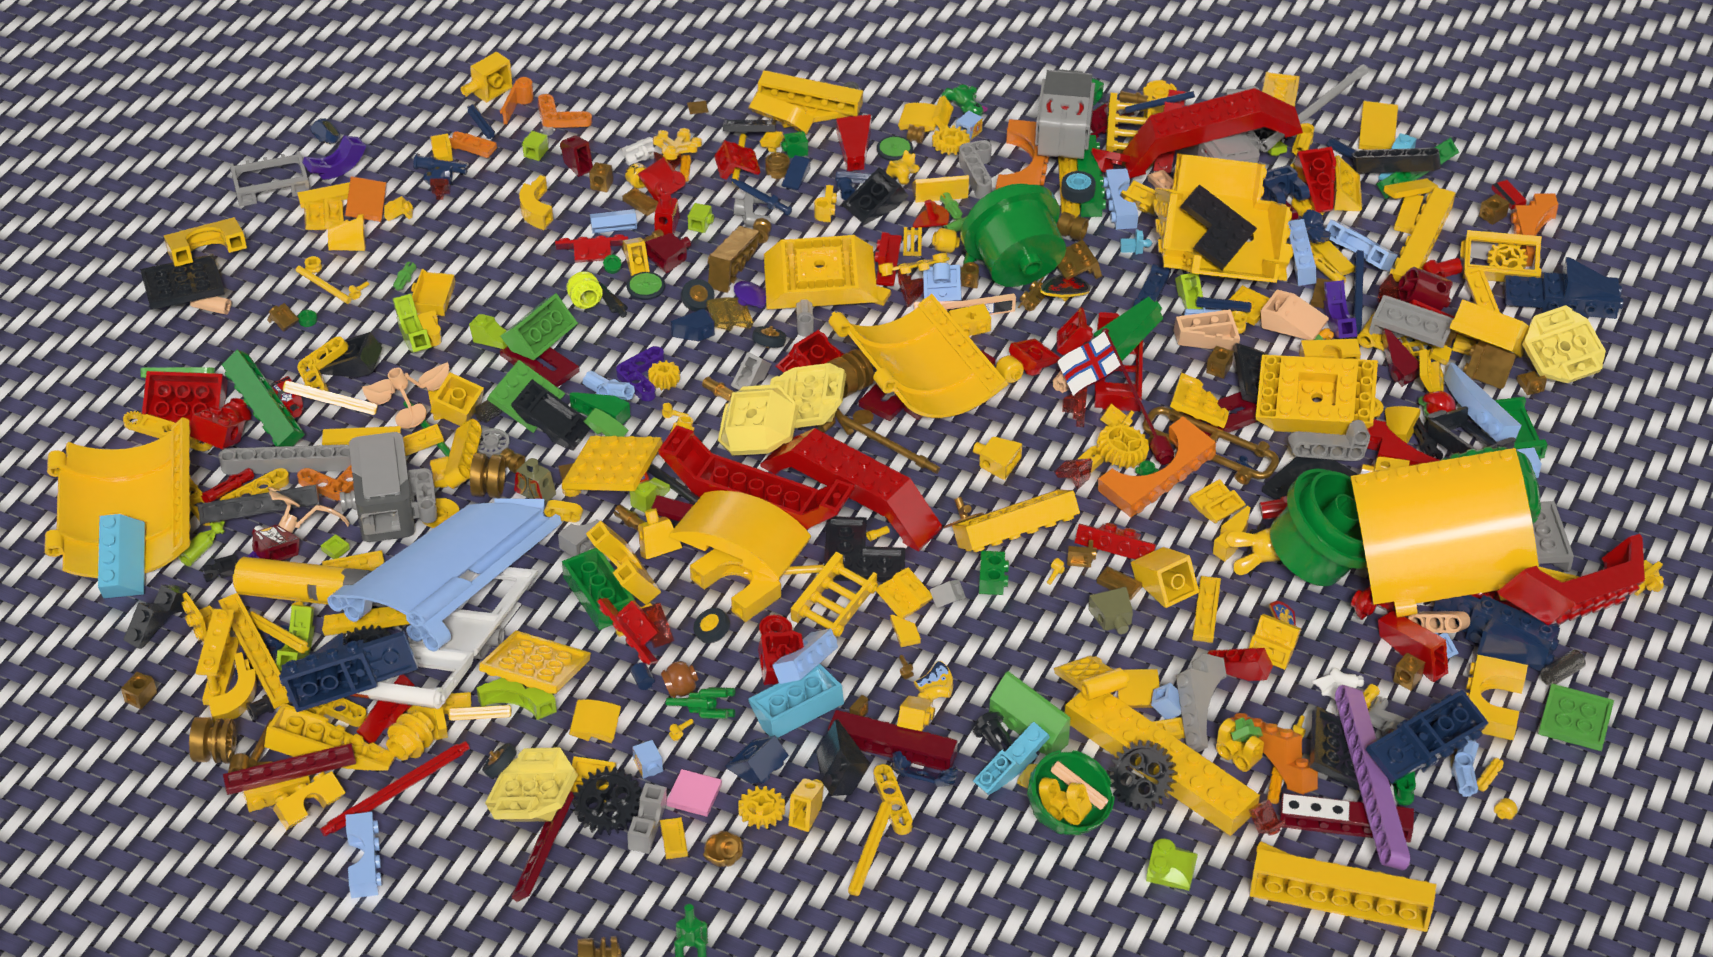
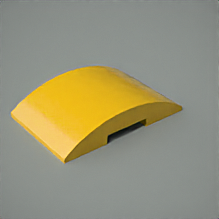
M711 491L704 493L669 535L673 539L706 551L710 546L743 560V567L777 581L780 580L811 539L810 533L796 519L779 507L755 496L734 491Z

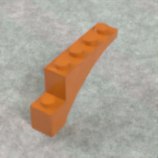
M1534 194L1533 200L1530 201L1529 205H1515L1514 213H1511L1514 234L1536 236L1548 221L1555 219L1558 209L1556 194ZM1521 245L1520 249H1526L1525 255L1528 256L1526 267H1532L1535 256L1534 246Z
M1237 713L1234 717L1230 718L1233 721L1240 718H1245V721L1252 719L1254 726L1261 728L1263 736L1258 738L1264 742L1263 753L1274 764L1287 784L1288 790L1305 794L1318 789V772L1310 768L1308 759L1302 758L1301 734L1293 732L1292 729L1280 728L1277 724L1262 722V719L1248 717L1245 713Z

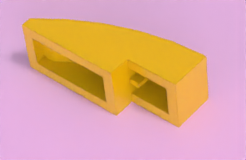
M1248 505L1221 525L1220 536L1214 540L1213 554L1224 562L1239 548H1233L1227 544V535L1234 531H1247L1250 507Z

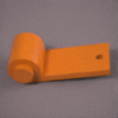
M520 77L515 81L500 110V114H503L504 124H508L517 104H529L534 100L533 85L530 78Z

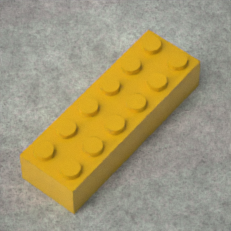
M1058 489L954 524L952 527L958 548L979 552L984 550L986 545L996 546L1002 544L1004 539L1009 538V540L1021 537V533L1027 532V534L1039 531L1038 528L1045 526V528L1055 526L1056 521L1062 520L1065 522L1072 520L1074 515L1080 514L1074 490Z

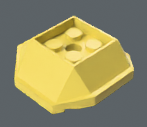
M1566 305L1534 316L1522 343L1539 376L1545 375L1549 380L1570 383L1599 373L1602 370L1606 353L1589 320L1581 314L1572 311Z
M831 363L796 367L784 372L781 376L772 378L770 385L778 384L798 406L795 428L823 425L826 422L833 421L837 408L842 404L846 373L844 369L838 368Z
M778 384L744 386L739 391L732 393L729 403L724 408L718 441L732 456L768 454L779 448L782 444L792 441L798 406Z
M524 748L518 754V757L499 774L485 804L494 819H504L510 822L552 821L557 809L562 808L578 775L561 748Z

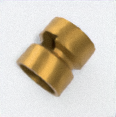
M1067 212L1061 214L1057 223L1061 235H1070L1072 239L1078 241L1084 239L1089 226L1088 219L1080 216L1075 218L1073 214Z

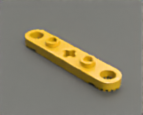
M130 411V413L127 412L123 416V423L127 429L159 439L169 434L171 427L175 424L155 416L141 414L138 411ZM131 419H137L136 422L133 421V423H130L129 421ZM189 437V444L192 449L207 451L213 447L207 443L200 444L199 440Z

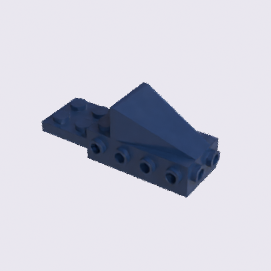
M1570 257L1565 259L1562 274L1544 272L1542 278L1505 275L1504 278L1505 303L1510 306L1541 308L1542 313L1566 305L1572 311L1584 317L1617 319L1618 311L1623 307V298H1620L1622 286L1619 285L1618 278L1605 277Z
M1465 595L1435 601L1433 611H1463L1469 615L1470 625L1461 631L1467 633V640L1479 644L1477 655L1525 664L1540 672H1543L1546 666H1551L1555 657L1553 652L1559 644L1557 638L1561 628L1552 624L1547 625L1536 617L1485 595L1481 599ZM1456 618V624L1459 626V620Z
M404 631L364 643L363 639L347 643L344 634L340 633L313 654L296 661H288L282 665L279 679L281 685L285 686L289 702L293 704L296 712H300L376 688L380 681L418 670V663Z
M1462 689L1453 695L1451 693L1448 694L1439 703L1434 702L1426 711L1422 712L1421 710L1417 712L1410 720H1403L1396 726V730L1370 744L1365 750L1393 784L1417 769H1421L1423 773L1439 761L1440 757L1445 759L1454 752L1455 748L1461 750L1469 743V740L1476 741L1483 735L1481 731L1489 722Z

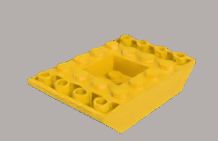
M855 235L780 240L764 253L767 309L796 308V303L806 299L812 303V306L878 302L873 246Z
M1262 355L1256 420L1279 432L1300 431L1346 435L1350 423L1355 420L1363 421L1366 427L1369 428L1373 426L1378 360ZM1319 397L1322 401L1314 402L1312 399Z

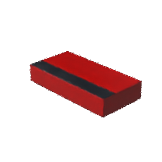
M1508 180L1492 184L1491 189L1510 203L1509 208L1511 210L1515 209V205H1526L1527 200Z

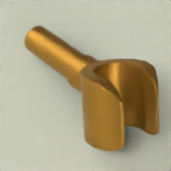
M900 655L899 659L903 665L900 668V674L906 680L914 676L912 672L913 665L908 664L904 656Z

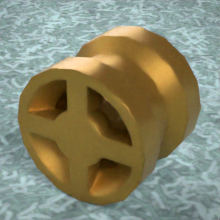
M910 124L907 139L921 144L924 138L925 127H915V125Z

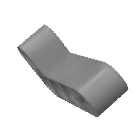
M986 140L965 143L959 147V164L965 176L969 175V184L978 199H982L992 192V179L984 164L991 161L992 145Z
M1361 420L1351 422L1346 435L1297 431L1288 437V442L1295 456L1345 461L1361 460L1366 453L1370 441L1368 429Z

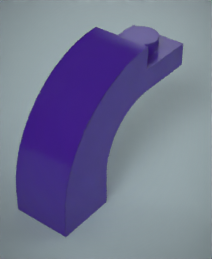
M344 135L338 149L333 154L325 158L304 157L302 163L310 173L318 174L322 179L337 178L350 171L359 162L366 149V145L359 137Z
M1344 280L1324 282L1325 314L1329 318L1327 323L1330 330L1334 333V337H1357L1356 318H1352L1349 315L1346 305Z

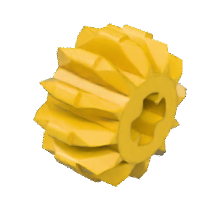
M659 360L658 364L652 363V367L648 371V378L655 386V389L660 388L661 391L663 389L670 390L671 387L676 388V384L679 383L680 370L678 366H675L674 362L668 363L667 360L665 362Z

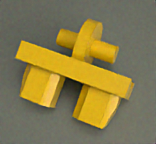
M1647 560L1644 561L1645 581L1639 585L1640 589L1634 593L1636 596L1646 588L1649 591L1653 590L1655 592L1663 589L1664 578L1659 574V569L1663 566L1661 562L1657 561L1653 565Z

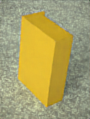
M421 269L417 283H413L411 288L417 314L435 310L438 316H445L455 287V276L453 274L432 273Z

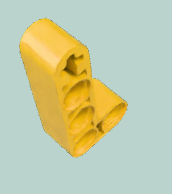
M756 92L748 107L759 115L788 124L799 132L804 131L805 135H807L815 120L811 115L795 105Z

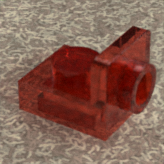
M1264 800L1249 809L1258 833L1268 834L1269 836L1281 831V827L1286 825L1285 820H1278L1270 800Z

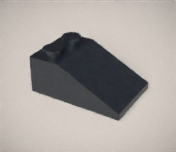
M879 167L842 206L861 223L866 225L896 209L909 195L897 181Z
M371 332L345 339L348 343L347 351L319 370L324 375L355 378L364 375L368 376L373 373L383 347ZM326 353L323 354L319 360L323 359L326 356Z
M835 720L817 750L820 777L831 796L852 795L870 762L840 721Z

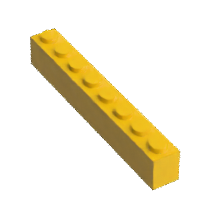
M1434 187L1433 192L1428 193L1426 203L1422 206L1421 214L1417 216L1416 225L1413 224L1411 236H1407L1406 247H1402L1400 258L1397 257L1395 261V269L1392 268L1390 271L1389 279H1392L1390 287L1399 289L1398 284L1401 277L1410 268L1416 267L1423 270V266L1427 262L1453 207L1456 192Z

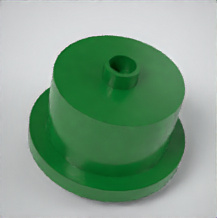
M1011 184L990 192L973 206L961 227V241L968 254L973 258L984 261L993 280L1005 287L1023 286L1041 279L1060 264L1066 253V244L1056 225L1060 216L1059 204L1054 194L1049 189L1040 185Z
M1311 469L1303 472L1291 484L1287 494L1288 506L1273 521L1270 528V538L1276 554L1291 572L1311 584L1330 586L1336 584L1352 568L1360 569L1367 567L1351 477L1340 472L1325 469Z

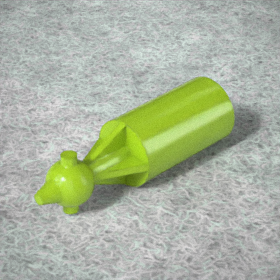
M211 522V530L198 533L191 540L189 548L178 556L179 560L186 566H191L213 545L215 535L225 532L223 530L225 522Z

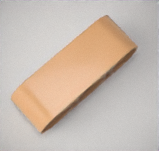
M1422 611L1408 617V619L1419 624V618L1422 623L1421 626L1433 633H1456L1468 628L1470 625V617L1463 611ZM1437 618L1440 620V626L1437 624ZM1456 618L1459 620V626L1456 624Z

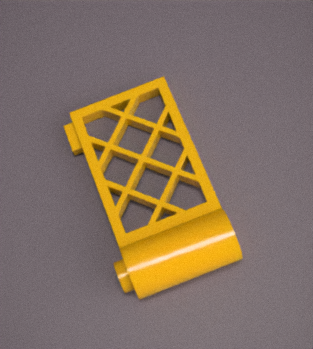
M1374 312L1357 336L1358 343L1364 348L1376 347L1384 351L1383 343H1381L1383 334L1371 335L1369 333ZM1406 335L1399 337L1398 339H1402V344L1415 358L1419 356V351L1413 352L1411 347L1418 346L1420 350H1424L1423 345H1428V343L1417 339L1413 342H1408L1406 338L1409 336Z
M1090 655L1054 668V673L1079 689L1087 701L1126 688L1129 682V676L1125 670L1121 668L1112 669L1102 663V660L1097 656L1092 657Z

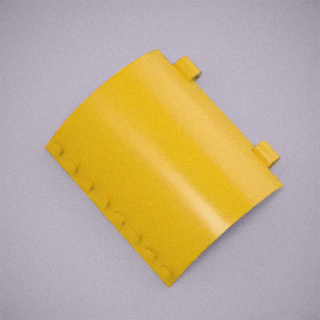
M930 294L917 304L918 307L909 314L886 324L876 326L851 324L841 312H833L829 318V325L839 337L849 335L877 371L873 379L884 393L894 391L906 407L918 415L931 418L959 415L985 403L1009 385L933 294Z
M182 417L171 427L169 434L154 442L138 447L95 449L67 442L66 454L59 450L48 453L47 473L50 476L58 477L57 527L56 530H49L45 533V554L51 557L63 555L62 571L83 577L98 578L99 518L104 515L121 514L145 522V573L167 565L189 548L191 543L189 539L191 526L189 523L191 510L189 507V420Z
M1516 448L1351 476L1373 604L1394 601L1397 618L1418 614L1417 603L1496 591L1501 589L1524 569L1536 565L1539 568L1530 508ZM1499 595L1501 601L1506 600L1505 598Z

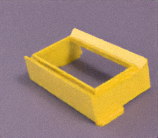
M1467 230L1466 239L1461 242L1460 253L1461 258L1464 259L1463 278L1465 279V270L1481 266L1487 281L1504 282L1505 275L1541 278V269L1539 267L1542 236ZM1471 241L1535 246L1534 270L1470 264Z

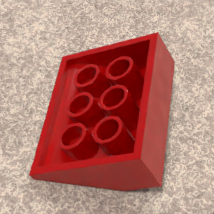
M147 371L142 414H148L177 423L184 417L189 420L190 427L193 414L208 409L211 406L219 408L224 406L228 380L223 374Z

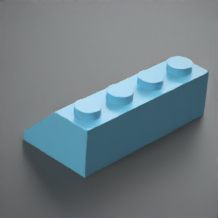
M121 514L100 516L98 588L103 598L144 595L145 522Z
M820 663L801 680L782 684L778 683L748 699L762 729L769 736L775 735L777 738L844 704L842 685Z

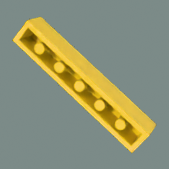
M763 70L758 81V93L793 104L852 116H858L863 104V90Z

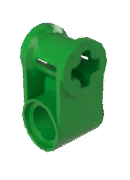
M1415 771L1392 784L1395 801L1400 805H1410L1414 801V790L1416 789Z

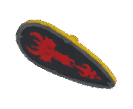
M1059 274L1045 281L1041 286L1040 292L1044 295L1059 297L1063 301H1067L1069 297L1088 294L1091 287L1080 277L1074 276L1066 280L1062 274Z

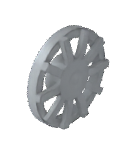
M496 428L482 430L481 437L483 441L480 440L479 444L483 445L478 446L477 453L486 454L490 458L493 454L500 455L505 448H509L510 441L506 432Z

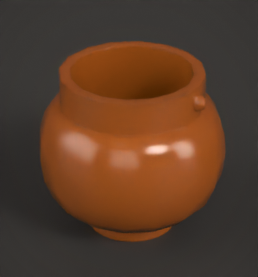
M684 661L674 662L667 667L666 671L663 670L661 672L671 698H676L677 695L680 697L689 695L690 692L695 690L696 681L699 680L693 665L688 666Z

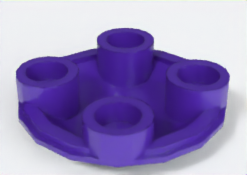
M739 281L734 285V292L738 297L737 301L740 305H752L758 308L765 307L766 291L762 287L749 281Z

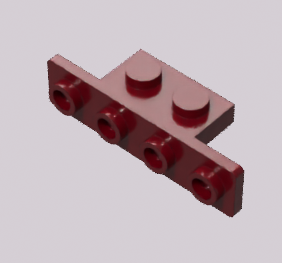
M1109 101L1093 110L1092 132L1090 135H1096V139L1099 137L1098 134L1100 132L1102 134L1107 132ZM1126 110L1122 113L1116 111L1120 116H1133L1135 114L1134 112L1126 114Z

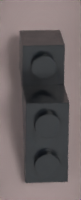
M161 584L154 603L138 602L123 640L138 649L144 648L168 617L178 612H184L182 602H184L183 593L187 592L189 596H191V593L177 585Z

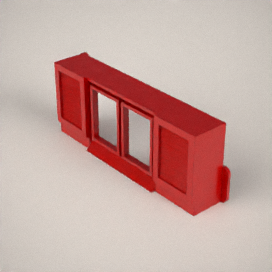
M1100 312L1097 331L1119 317V314ZM1143 340L1130 353L1136 354V366L1124 365L1127 372H1135V384L1133 385L1141 401ZM1121 367L1116 370L1123 372ZM1105 378L1095 383V407L1107 409L1112 404L1119 410L1140 412L1141 409L1129 384L1105 382Z

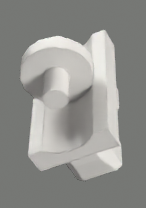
M651 137L622 148L628 165L641 160H648L650 156L656 154L653 138Z

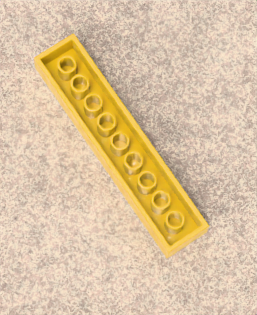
M1080 692L1065 705V714L1071 717L1070 726L1118 759L1117 752L1123 754V746L1130 749V743L1134 742L1138 746L1139 740L1144 741L1145 744L1149 740L1153 742V745L1155 743L1160 744V749L1166 748L1168 750L1166 754L1173 756L1169 762L1176 763L1172 770L1178 772L1177 775L1172 776V779L1176 780L1177 783L1170 785L1174 792L1167 791V793L1229 836L1236 832L1257 812L1260 797L1258 793L1109 693L1087 701L1083 697L1082 692ZM1141 756L1136 759V766L1140 765L1142 761ZM1159 765L1154 768V775L1159 773ZM1134 769L1154 784L1159 783L1158 780Z

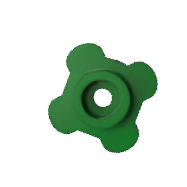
M1143 461L1139 467L1135 468V473L1141 476L1159 471L1151 461Z

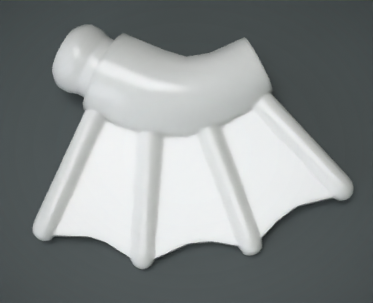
M1335 668L1329 675L1315 679L1312 683L1320 688L1322 696H1329L1335 700V692L1340 685L1357 688V686L1362 687L1364 680L1361 675L1344 674L1338 668Z

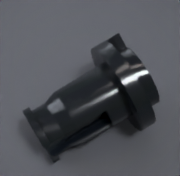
M989 711L976 720L973 733L977 738L985 737L991 747L998 753L1001 750L1005 752L1004 747L995 736L998 735L1007 748L1014 742L1011 741L1009 734L1001 725L1004 719L1003 715L1000 712Z

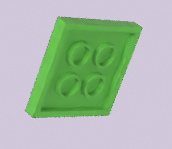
M518 360L489 394L487 400L534 433L538 427L527 424L512 408V402L532 379L560 400L564 397L565 393Z
M1551 684L1538 734L1602 751L1614 700Z

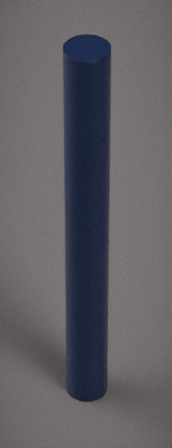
M1190 91L1125 107L1126 114L1165 105V102L1174 103L1195 98V93Z

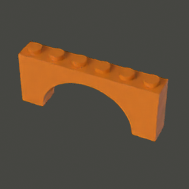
M1009 119L1006 144H1012L1024 149L1031 156L1032 162L1019 172L1004 175L998 174L996 189L1019 183L1045 185V175L1043 174H1047V164L1045 163H1049V156L1038 155V145H1035L1036 122Z
M1181 417L1169 426V440L1177 449V454L1169 465L1156 473L1144 476H1130L1112 468L1098 478V491L1129 517H1133L1135 514L1141 513L1150 503L1157 501L1162 494L1169 492L1178 482L1184 481L1190 473L1197 471L1206 461L1212 460L1216 455V442L1185 417Z

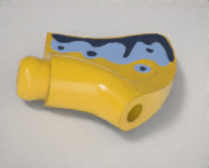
M942 661L936 662L924 677L914 681L915 687L920 691L918 697L929 700L940 697L950 698L953 691V678L949 668Z

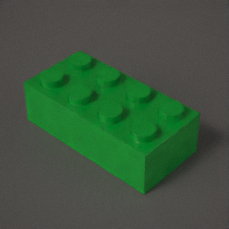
M597 548L562 561L563 578L598 630L613 625L612 619L604 615L600 610V605L597 602L599 599L608 598L618 612L635 600L631 593L619 583L613 574L614 568L605 555Z

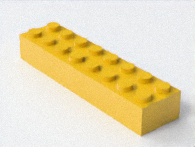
M1258 849L1250 897L1428 932L1437 884L1402 876L1388 875L1382 872L1363 870L1357 867L1343 866L1337 863L1298 857L1292 854Z

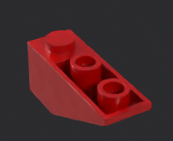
M1265 648L1208 651L1209 655L1224 658L1227 675L1246 681L1267 680L1273 667Z

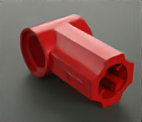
M1459 258L1440 263L1430 260L1423 266V270L1444 278L1462 273L1463 269Z
M1287 496L1281 497L1278 500L1260 502L1262 519L1277 518L1288 506Z

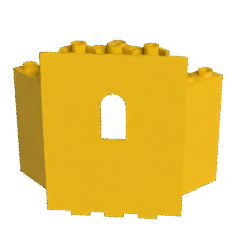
M1177 153L1172 189L1155 187L1156 200H1153L1154 212L1158 216V219L1155 220L1156 232H1159L1161 239L1157 240L1158 250L1163 255L1164 267L1183 269L1194 274L1277 283V280L1287 281L1286 268L1293 256L1292 244L1287 243V239L1290 236L1288 221L1291 220L1292 212L1290 211L1291 207L1285 204L1260 200L1264 194L1263 179H1265L1267 174L1264 164ZM1199 184L1257 228L1252 234L1253 240L1246 242L1223 270L1194 249V246L1208 231V228L1181 208L1183 202Z

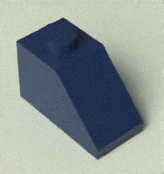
M704 309L672 320L671 335L675 338L699 342L715 335L714 321Z

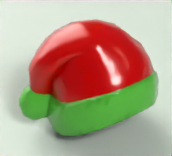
M1444 391L1429 392L1419 397L1418 400L1419 404L1424 406L1423 414L1427 420L1428 415L1440 410L1449 412L1456 409L1453 397Z

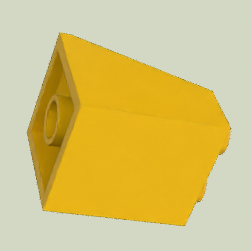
M1162 547L1131 562L1135 580L1141 582L1142 587L1165 608L1199 593L1190 555Z

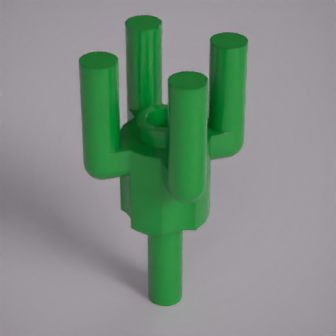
M709 687L701 689L699 692H690L688 698H666V706L688 707L689 713H699L700 718L727 719L728 717H735V709L716 708V698L735 696V688Z
M692 904L685 905V918L676 923L675 957H684L685 946H695L698 957H707V923L696 918Z

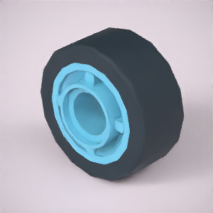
M1070 172L1062 179V196L1073 203L1087 202L1095 195L1096 181L1087 172Z

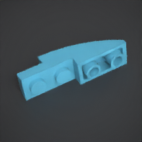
M1032 722L1005 752L1001 750L973 782L988 795L997 791L1013 780L1038 756L1036 752L1050 738L1049 734L1035 722Z

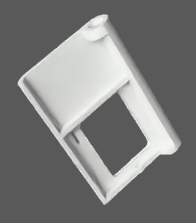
M507 567L494 579L516 582L494 611L486 613L461 610L467 603V601L442 620L448 628L451 638L441 648L473 652V655L476 656L536 578L538 570ZM467 570L459 578L471 582L480 574ZM408 637L411 644L424 645L423 639L417 642Z

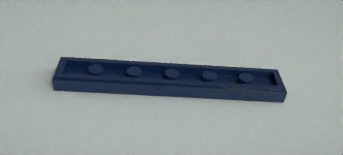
M1363 250L1356 251L1354 262L1353 318H1356L1357 336L1362 328Z

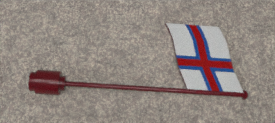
M1104 328L1102 333L1095 339L1067 353L1057 362L1073 397L1084 388L1106 378L1121 367L1154 436L1150 442V448L1156 460L1162 465L1172 462L1174 450L1166 436L1157 435L1108 334L1109 329Z

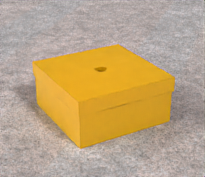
M1462 299L1450 329L1466 338L1477 342L1483 341L1514 353L1520 358L1524 354L1525 349L1522 343L1529 328L1526 323Z

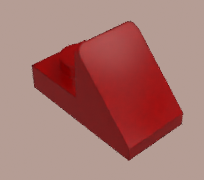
M1092 148V153L1102 172L1106 173V170L1113 169L1114 164L1122 165V162H1130L1131 156Z

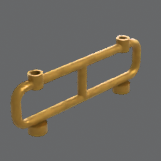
M1156 407L1148 414L1151 423L1159 414L1168 416L1173 422H1176L1181 417H1185L1200 430L1212 434L1210 438L1215 442L1218 438H1222L1253 451L1258 457L1266 456L1271 459L1268 468L1263 472H1259L1216 454L1211 461L1236 470L1235 479L1240 484L1247 485L1252 478L1259 480L1269 478L1278 467L1279 457L1275 452L1269 450L1270 445L1265 441H1260L1257 445L1182 414L1183 412H1178L1174 408ZM1144 419L1143 429L1150 435L1148 438L1150 444L1154 436L1146 419ZM1155 429L1157 435L1166 436L1169 440V434Z

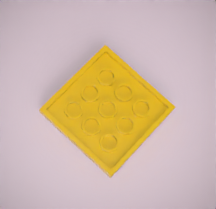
M590 436L562 481L563 489L635 491L663 444L661 437Z
M515 630L480 663L479 671L485 672L490 676L505 678L509 682L524 684L529 688H538L546 693L556 694L590 660L591 653Z

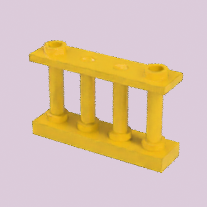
M1110 92L1106 151L1124 150L1129 143H1120L1118 140H1114V137H1134L1138 132L1137 130L1118 129V127H1115V124L1119 122L1143 125L1149 116L1154 114L1155 107L1140 110L1146 112V118L1120 116L1116 111H1119V109L1125 110V107L1135 104L1120 102V100H1117V93ZM1152 96L1148 97V101H1152Z
M835 552L791 607V620L799 623L802 617H807L827 629L831 628L834 636L839 637L844 631V626L866 598L877 589V574L873 572L868 580L845 568L843 555ZM841 574L862 587L855 594L833 582L834 577ZM825 589H831L851 601L846 608H843L823 597L822 592ZM814 603H819L839 614V616L833 623L811 611L810 607Z
M213 609L196 669V675H207V684L202 698L203 705H209L208 698L226 694L229 690L235 668L234 654L239 653L241 646L236 637H230V628L235 614L234 610Z

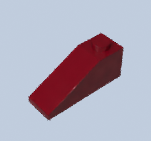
M1384 328L1381 340L1392 379L1403 387L1420 377V362L1390 330Z

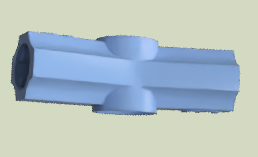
M592 370L587 372L583 378V384L597 394L613 395L624 400L633 398L634 386L628 382H618L616 379L607 380Z
M1469 740V743L1464 748L1457 750L1451 770L1452 776L1456 779L1458 792L1463 796H1471L1478 791L1473 764L1479 744L1472 740Z

